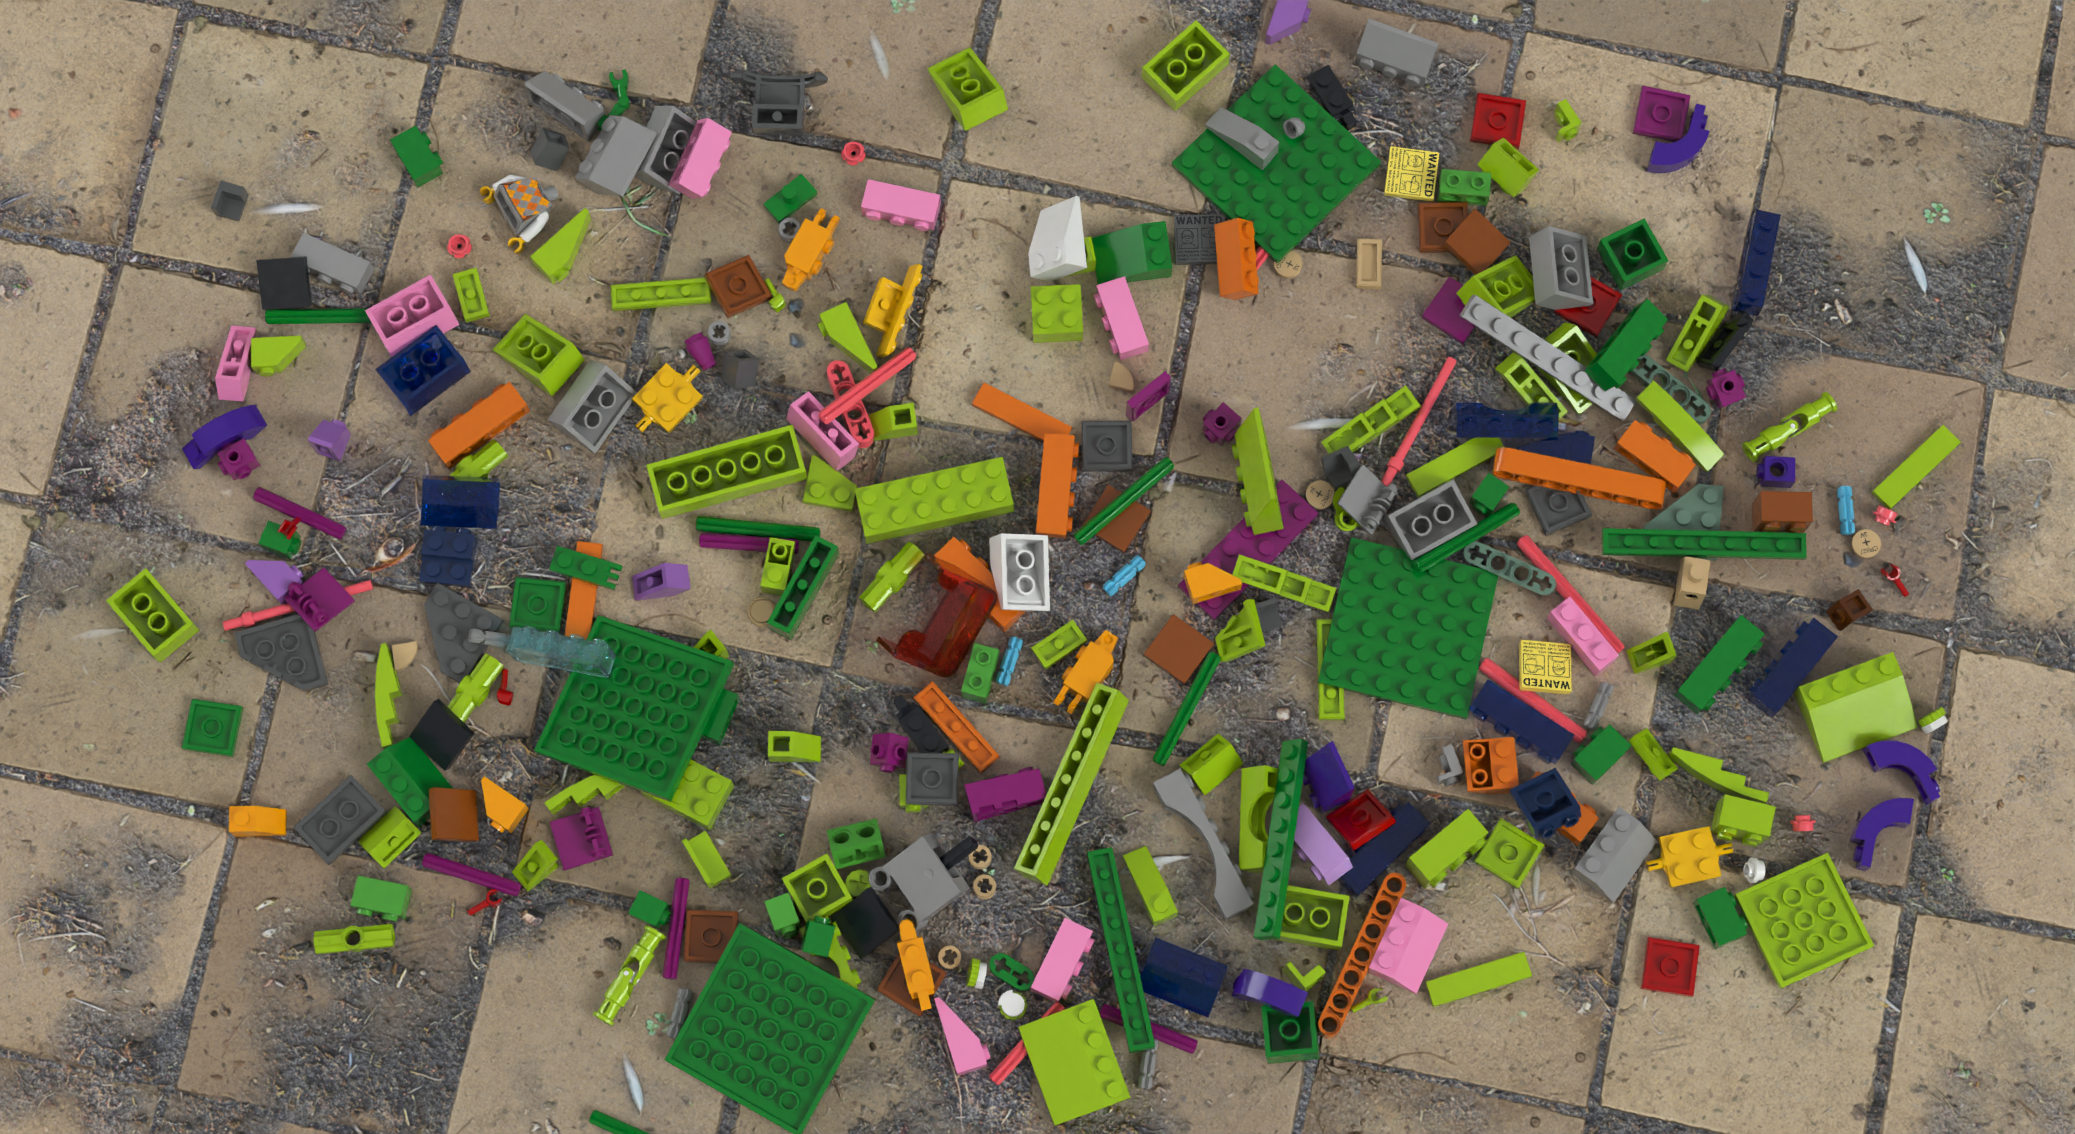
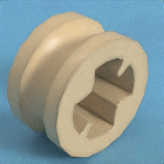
M978 845V848L969 855L971 866L978 870L987 868L992 861L991 852L984 845ZM984 851L987 860L976 863L974 861L976 857H973L974 853L980 854Z
M985 874L978 876L973 882L974 894L982 900L990 899L996 892L995 880ZM983 881H988L989 887L992 888L990 891L987 889L986 893H982L981 888L978 887V884H983Z
M951 945L943 947L938 955L940 965L945 969L956 968L961 962L959 949ZM948 950H952L951 954L953 952L957 954L952 965H948V961L944 963L942 960L946 956L945 952Z

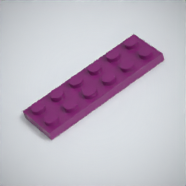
M1281 480L1276 485L1284 529L1254 535L1252 526L1247 527L1244 517L1201 563L1202 565L1209 563L1231 575L1233 574L1239 554L1271 564L1319 513L1285 481ZM1183 579L1178 584V588L1190 598L1185 580ZM1242 583L1241 590L1196 603V605L1215 621L1250 585Z

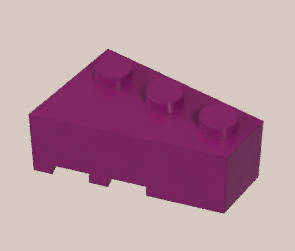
M1033 767L1023 768L1018 773L1011 775L1002 774L992 779L964 784L973 823L1043 804L1047 795L1040 770H1033Z

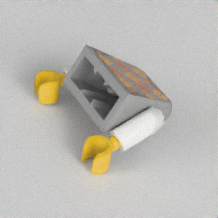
M508 175L494 183L492 188L484 186L480 189L482 196L490 193L482 201L485 204H492L496 200L515 235L520 234L519 238L514 237L508 241L509 247L519 242L518 249L514 251L515 254L522 253L525 249L524 243L530 242L542 230L549 219V212L552 207L551 201L558 199L557 190L553 185L542 188L539 181L534 177L526 178Z

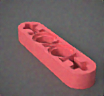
M837 360L828 365L827 380L836 400L840 397L839 393L841 390H849L856 384L845 362ZM834 370L842 373V382L839 383V378L837 374H834ZM861 399L841 415L848 433L859 443L858 448H867L874 441V429ZM851 410H858L862 415L858 419H851L847 414ZM861 425L863 434L867 435L866 439H863L861 436H859L858 427Z

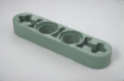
M1645 354L1637 359L1639 362L1643 361L1645 363L1644 368L1646 370L1643 368L1637 370L1635 368L1630 372L1632 376L1646 387L1653 381L1654 376H1663L1666 379V385L1661 388L1671 397L1673 392L1682 391L1686 396V400L1678 404L1699 425L1704 424L1708 420L1711 409L1707 402ZM1653 368L1654 371L1650 374L1649 378L1647 379L1645 376L1650 371V369ZM1690 399H1692L1694 402L1691 404V406H1689L1688 410H1686L1684 407H1686ZM1699 408H1702L1704 410L1702 413L1703 416L1699 415L1698 417H1695L1694 409L1698 410Z
M1476 541L1464 548V557L1469 563L1535 593L1546 596L1552 594L1556 589L1557 583L1554 576ZM1476 546H1479V552L1487 555L1488 550L1492 552L1487 558L1486 566L1482 565L1485 561L1482 558L1476 557L1474 560L1471 559L1470 548L1475 549ZM1496 556L1503 557L1506 562L1505 567L1499 571L1494 570L1491 565L1493 558ZM1521 566L1526 567L1529 571L1528 578L1524 581L1517 580L1514 575L1515 570ZM1534 571L1538 572L1536 575L1538 579L1544 580L1546 577L1549 578V583L1552 584L1550 589L1545 588L1544 591H1541V585L1533 582L1532 587L1528 585L1533 579Z

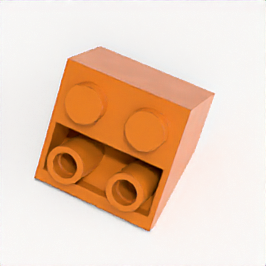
M1514 737L1462 741L1467 792L1489 795L1510 793V789L1519 785Z

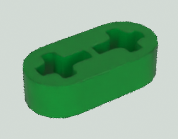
M998 953L991 958L989 968L995 977L1018 991L1024 992L1031 989L1034 975L1029 968L1004 953ZM1002 959L1006 960L1005 965L1011 969L1010 973L1003 969L997 972L994 962H1000ZM1015 972L1021 976L1027 973V979L1030 982L1028 984L1023 983L1021 986L1018 985V979L1013 976V973Z

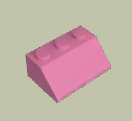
M431 274L365 310L393 361L459 325L452 309Z
M1401 898L1369 966V973L1417 994L1448 927V923L1427 909Z

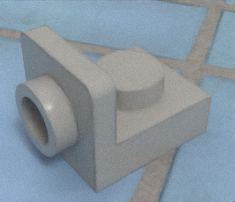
M1452 744L1442 747V755L1439 756V761L1442 769L1448 770V773L1437 776V785L1443 783L1445 787L1459 782L1458 778L1463 774Z

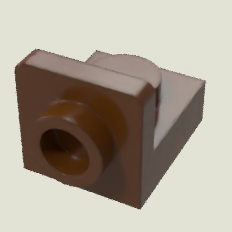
M1858 589L1838 600L1826 610V613L1837 629L1842 631L1851 623L1868 615L1873 609Z

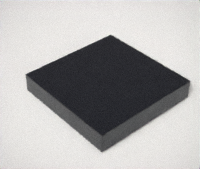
M307 256L256 260L262 310L312 306Z
M437 699L431 704L409 737L446 771L450 769L475 733L440 699Z
M872 887L867 888L832 917L860 959L866 958L900 930L898 923Z

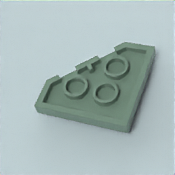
M1698 483L1648 522L1643 529L1720 531L1724 486ZM1699 558V559H1705V560H1710V561H1715V562H1716L1718 558Z

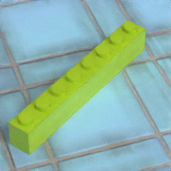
M1096 683L1014 867L1017 872L1029 880L1047 886L1129 702L1117 689Z

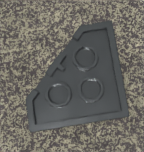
M437 583L424 605L441 673L460 683L466 675L472 673L489 646L481 642H469L470 629H479L482 632H497L504 621L500 617Z
M298 614L234 633L240 657L304 692L329 685L316 634Z

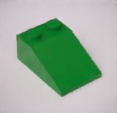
M1166 221L1139 224L1091 238L1096 258L1097 285L1124 276L1127 283L1172 276V262Z

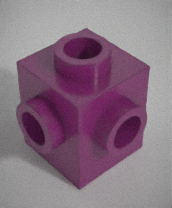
M1726 368L1712 373L1713 378L1707 380V394L1712 401L1715 400L1718 408H1723L1746 398L1742 389L1745 387L1744 381L1739 373L1736 374L1735 370L1727 372Z
M1222 402L1215 411L1211 409L1203 417V435L1213 444L1217 442L1222 446L1225 441L1230 443L1235 438V433L1241 425L1242 418Z
M244 438L236 443L230 442L226 444L222 451L217 453L221 459L218 462L221 471L225 476L229 474L233 480L244 479L252 473V470L261 466Z
M894 733L873 734L870 765L880 767L879 771L894 773L895 769L906 768L909 738Z

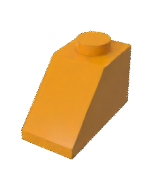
M1201 562L1193 563L1187 566V570H1184L1183 577L1192 604L1241 590L1242 587L1241 579L1209 563L1203 565Z
M484 776L481 783L486 814L492 821L490 825L500 833L506 830L511 834L529 808L526 804Z
M229 806V832L233 836H286V809L262 806Z

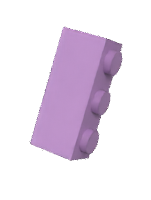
M1304 803L1301 804L1298 810L1294 845L1297 847L1295 852L1303 863L1308 860L1312 865L1310 870L1318 881L1323 879L1329 886L1352 869L1353 866L1349 857Z

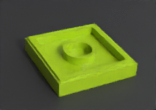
M1500 818L1487 842L1474 860V863L1518 889L1545 845Z

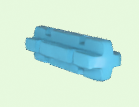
M1840 486L1837 489V497L1840 499L1838 510L1839 521L1842 522L1840 525V533L1842 535H1852L1855 532V523L1852 522L1854 510L1853 500L1850 499L1852 496L1851 486Z
M1136 555L1130 560V564H1126L1112 576V580L1109 579L1103 584L1104 591L1109 596H1113L1119 587L1122 588L1136 575L1137 571L1140 572L1145 567V561L1139 555Z
M1011 636L1007 646L1009 648L1005 651L1000 665L1001 671H998L996 682L1000 685L1008 686L1010 683V674L1014 671L1019 656L1018 651L1021 650L1023 640L1018 637Z

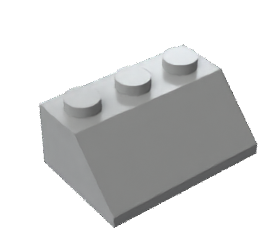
M1368 19L1355 62L1359 63L1364 69H1375L1381 71L1387 77H1398L1405 80L1409 85L1424 87L1439 43Z
M543 71L526 81L524 87L532 104L590 142L598 131L599 126L597 122L605 115L604 107L595 100L590 102L584 98L585 95L578 88L568 87L564 84L565 81L555 73L550 75Z
M655 106L647 128L655 131L657 136L635 177L644 183L680 195L681 192L670 187L668 184L691 136L696 121L674 106Z
M609 115L603 122L602 130L597 139L591 144L590 152L586 159L580 164L579 172L575 178L596 194L623 197L655 140L657 133L624 116Z
M1547 226L1530 236L1529 243L1535 304L1553 310L1592 305L1593 297L1586 236Z
M590 359L547 420L563 434L592 453H596L630 406L632 398L637 392L608 366Z
M1454 479L1382 517L1394 540L1410 560L1421 556L1478 524Z
M1618 807L1571 874L1614 903L1657 843V840L1640 821Z

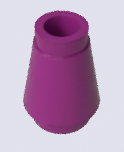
M702 332L684 341L687 346L685 349L702 367L703 371L717 364L707 336L704 337Z

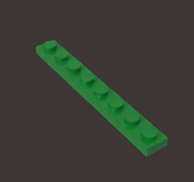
M1603 528L1602 555L1805 560L1807 558L1806 533Z
M1302 738L1282 741L1253 937L1260 941L1280 939L1308 741Z
M1113 848L1089 851L1086 855L1129 1053L1155 1049Z

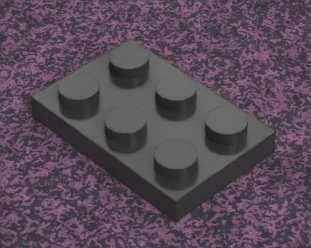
M350 775L298 822L294 828L322 859L330 865L387 812Z

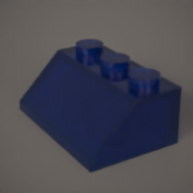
M437 325L375 369L410 416L471 372L463 357Z
M422 475L420 526L497 529L500 492L499 478Z
M1155 937L1140 976L1143 992L1208 1018L1228 966Z

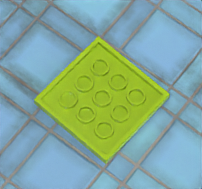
M1828 853L1734 895L1779 989L1874 947Z

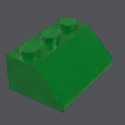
M410 737L387 747L367 763V766L417 827H420L430 819L429 789L433 787L453 789L427 755Z

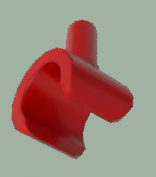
M296 517L291 522L285 519L277 532L283 533L290 540L298 528L296 525L301 519Z
M1889 563L1892 567V572L1888 574L1886 570L1881 568V574L1887 579L1892 580L1904 597L1908 596L1909 592L1899 578L1900 569L1894 564Z
M502 669L501 685L497 692V698L500 704L510 706L514 693L507 690L508 669Z
M490 890L485 900L467 910L468 914L471 916L488 906L498 907L501 904L502 898L495 902L489 899L490 896L497 893V890Z

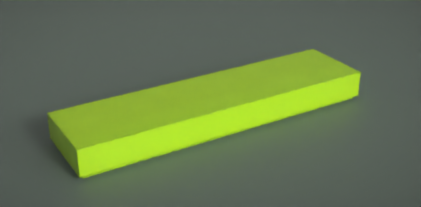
M705 278L611 285L613 311L712 304L711 288Z
M1942 425L1872 491V494L1887 509L1891 510L1948 456L1961 441Z
M1491 428L1406 474V479L1417 497H1420L1495 457L1496 449L1504 447L1494 428Z
M1332 619L1316 620L1318 678ZM1318 683L1319 720L1345 719L1344 689H1337Z
M1521 952L1426 981L1425 985L1432 1006L1436 1007L1531 978L1532 973L1525 952Z

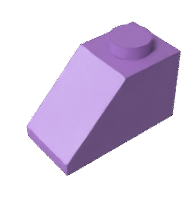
M1278 0L1266 34L1265 44L1270 45L1299 31L1302 23L1308 22L1311 9L1307 8L1309 0Z
M332 419L331 422L323 420L309 436L308 442L317 454L341 461L351 433L347 429L346 424L335 419Z
M248 560L245 562L246 566L281 604L286 602L284 597L289 594V584L292 582L303 584L300 578L304 575L294 564L289 567L284 561Z
M662 563L632 576L634 597L637 601L675 596L690 590L688 565Z

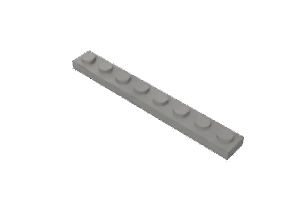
M1472 295L1461 312V318L1618 420L1624 422L1636 403V399L1619 388L1612 387L1605 392L1584 371L1587 367L1478 296Z

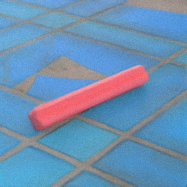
M1055 1002L1041 1018L1065 1010V1007L1061 1003ZM1023 1040L1013 1048L989 1075V1078L996 1085H1000L1028 1054Z

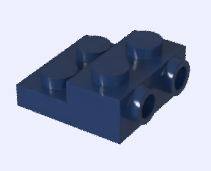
M431 526V530L424 529L420 583L435 585L439 583L445 586L471 588L477 546L475 534H471V530L465 528H457L456 532H446V528L442 526Z
M1556 767L1510 789V795L1523 814V820L1535 839L1539 837L1547 839L1555 834V829L1563 825L1567 828L1572 827L1581 817L1580 806Z

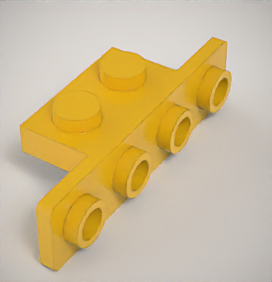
M915 264L909 266L902 286L885 277L879 278L863 324L884 333L876 352V356L880 358L891 354L896 347L897 341L895 339L897 333L905 324V318L903 317L913 302L914 296L912 294L914 288L918 286L922 279L921 270L923 265Z

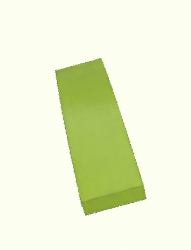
M1654 380L1636 398V401L1654 417L1653 421L1671 436L1670 440L1688 454L1706 473L1724 456V453L1699 424Z
M1405 385L1386 400L1383 399L1365 413H1360L1321 443L1329 454L1346 446L1353 453L1420 408L1421 405L1408 386Z
M1240 554L1232 574L1241 579L1242 583L1328 613L1337 590L1335 587Z
M383 643L380 646L376 668L375 705L381 745L383 749H386L394 744L390 725L399 723L393 698L403 696L397 672L395 671L390 647L387 643Z
M1674 747L1669 751L1668 756L1671 760L1712 788L1730 796L1763 804L1767 803L1769 792L1745 787L1746 776L1721 770L1723 760Z
M592 775L564 789L544 803L554 815L573 800L579 807H582L599 793L608 800L623 789L625 785Z

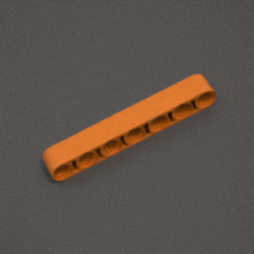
M1501 447L1496 449L1493 475L1495 477L1577 494L1576 491H1580V494L1584 496L1647 509L1663 508L1666 482L1662 479L1512 448Z
M1390 873L1383 880L1317 1022V1032L1323 1038H1333L1340 1031L1391 918L1406 889V880L1399 873ZM1390 880L1397 881L1400 884V890L1398 892H1391L1387 888V882ZM1380 903L1388 905L1390 909L1389 914L1380 915L1376 910V905ZM1373 926L1379 931V936L1374 939L1369 938L1366 935L1365 929ZM1360 949L1366 951L1368 960L1365 962L1358 961L1355 958V951ZM1346 973L1356 975L1358 981L1355 985H1348L1344 981ZM1336 996L1344 997L1347 1002L1346 1007L1342 1009L1335 1007L1333 998ZM1326 1019L1334 1021L1336 1024L1335 1031L1326 1032L1322 1027V1022Z

